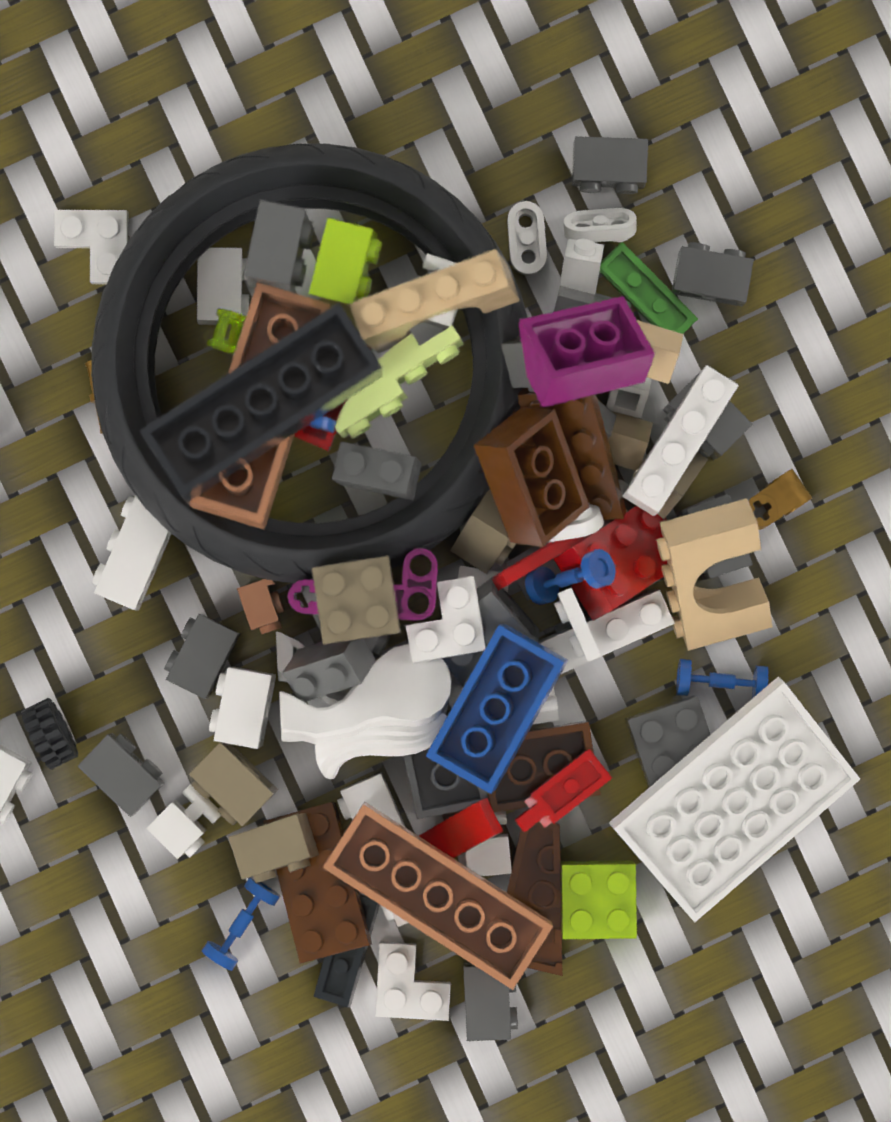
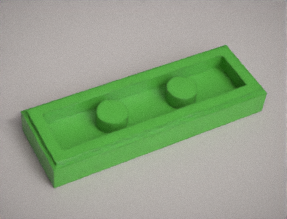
M623 242L601 261L600 273L628 302H631V305L650 324L684 334L698 320Z

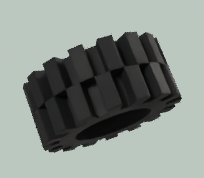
M46 698L21 711V717L25 723V729L29 733V738L31 742L33 741L34 748L37 753L39 752L41 760L45 762V765L50 770L78 757L77 746L72 739L71 732L67 728L68 725L50 698Z

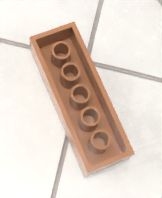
M257 282L229 373L330 309L331 304ZM294 434L189 501L191 508L265 530Z
M365 801L323 866L325 870L512 990L553 928L550 920Z

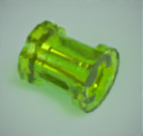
M218 308L216 314L219 318L212 339H208L206 345L220 351L235 354L246 316ZM232 324L228 340H226L225 335L228 325Z

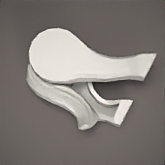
M276 632L278 681L287 682L282 672L296 651L305 646L280 632ZM409 644L392 648L376 660L362 684L319 697L331 706L316 708L281 691L279 692L281 741H306L315 744L317 765L324 777L328 779H334L343 763L354 757L367 755L405 756L426 750L431 747L447 718L446 713L452 683L448 666L442 658L412 663Z

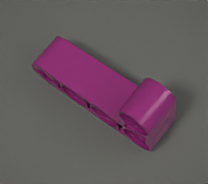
M423 548L414 549L405 557L402 585H394L398 617L401 620H425L435 610L438 564L435 556L429 550ZM419 555L428 557L432 564L430 572L421 577L414 575L410 570L411 561ZM299 580L294 583L288 593L291 607L300 613L319 615L317 601H310L308 607L303 608V602L296 598L297 593H303L306 586H309L311 593L316 594L314 580ZM415 593H424L429 598V608L422 614H414L408 607V600Z

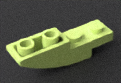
M450 326L422 345H419L411 333L386 352L378 360L382 367V377L347 400L335 425L337 432L343 438L348 435L351 438L358 437L370 429L371 425L369 422L381 414L386 418L399 411L403 407L401 402L408 398L400 386L406 381L410 385L417 382L428 373L426 371L427 367L437 361L440 364H444L460 353L458 348L464 345L454 327Z

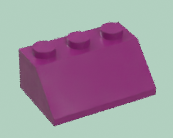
M623 296L521 319L519 322L527 379L542 407L644 383L655 356L654 350Z

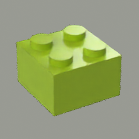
M328 218L309 294L347 305L369 297L372 279L367 277L370 263L377 264L382 242L376 239L377 233L373 229Z
M561 861L562 938L637 939L636 864L634 861Z

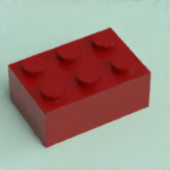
M635 506L626 512L623 519L613 520L554 558L561 572L577 567L581 568L582 558L587 552L602 549L611 556L615 565V578L610 585L602 588H593L585 579L582 582L570 585L593 621L614 610L664 577L661 566L666 565L667 560L662 561L657 539L663 538L660 522L667 521L666 517L663 519L658 514L652 516L640 507Z

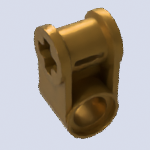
M791 468L766 485L765 489L751 497L748 502L752 511L755 510V507L759 508L761 506L767 511L763 514V519L761 517L756 518L758 530H761L782 516L789 515L811 500L812 497Z

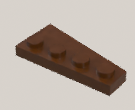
M539 821L526 832L520 829L511 868L512 873L509 877L506 893L541 914L553 924V928L527 968L563 976L560 824L551 823L544 828Z

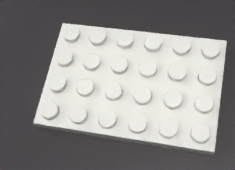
M777 677L613 818L609 824L688 916L696 922L856 784L860 778L785 682Z

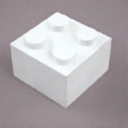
M234 666L227 667L226 673H220L216 689V695L222 696L220 709H213L209 731L215 732L214 741L255 749L263 746L276 674Z

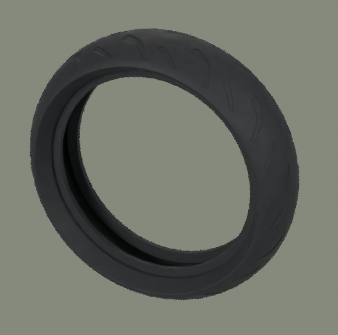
M298 143L268 147L241 154L193 177L164 199L131 236L111 271L96 315L92 341L91 373L95 406L102 433L112 458L127 485L142 505L165 529L188 547L212 561L241 573L288 583H296L299 580H314L312 568L386 556L390 558L392 569L404 564L405 557L412 550L419 548L430 550L454 533L473 514L484 495L490 490L474 444L521 408L517 395L521 392L522 388L528 387L512 388L501 344L520 336L519 322L521 319L527 318V314L512 270L497 243L478 218L457 197L435 180L409 165L388 158L385 155L356 147L320 143ZM260 200L301 209H329L363 216L403 235L420 248L426 256L428 253L455 263L463 262L496 249L508 265L520 301L486 314L479 307L461 308L466 319L473 356L471 392L465 414L456 435L436 465L417 483L414 500L398 497L366 514L325 523H295L268 518L264 530L191 508L189 502H185L140 433L141 429L162 417L155 382V353L163 315L174 291L195 261L212 245L230 232L256 220Z

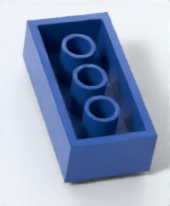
M505 623L498 625L428 750L426 757L488 793L494 792L565 668L568 659Z

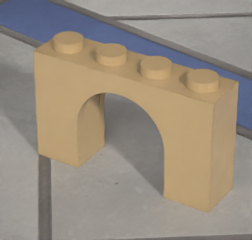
M495 249L352 302L350 307L361 337L367 345L377 353L391 349L410 335L412 327L437 315L466 307H479L486 314L516 303L520 299L508 265Z
M637 320L655 352L647 378L669 384L680 354L684 334ZM613 412L617 416L608 442L614 464L636 471L642 463L647 449L653 423Z
M747 498L660 522L663 538L657 539V545L662 561L667 560V564L661 567L667 587L672 586V590L667 591L666 594L671 612L677 613V616L672 617L675 623L673 624L676 638H684L688 651L773 627L769 601L759 577L717 589H705L695 586L698 577L713 564L761 550L758 523Z

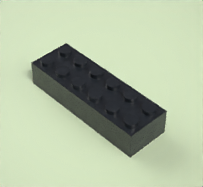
M338 303L141 429L140 433L185 502L188 503L381 378L382 367Z

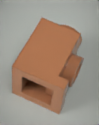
M267 579L237 588L250 629H260L261 635L282 628L279 613L284 612L278 591L271 593L270 586L275 585L276 582Z

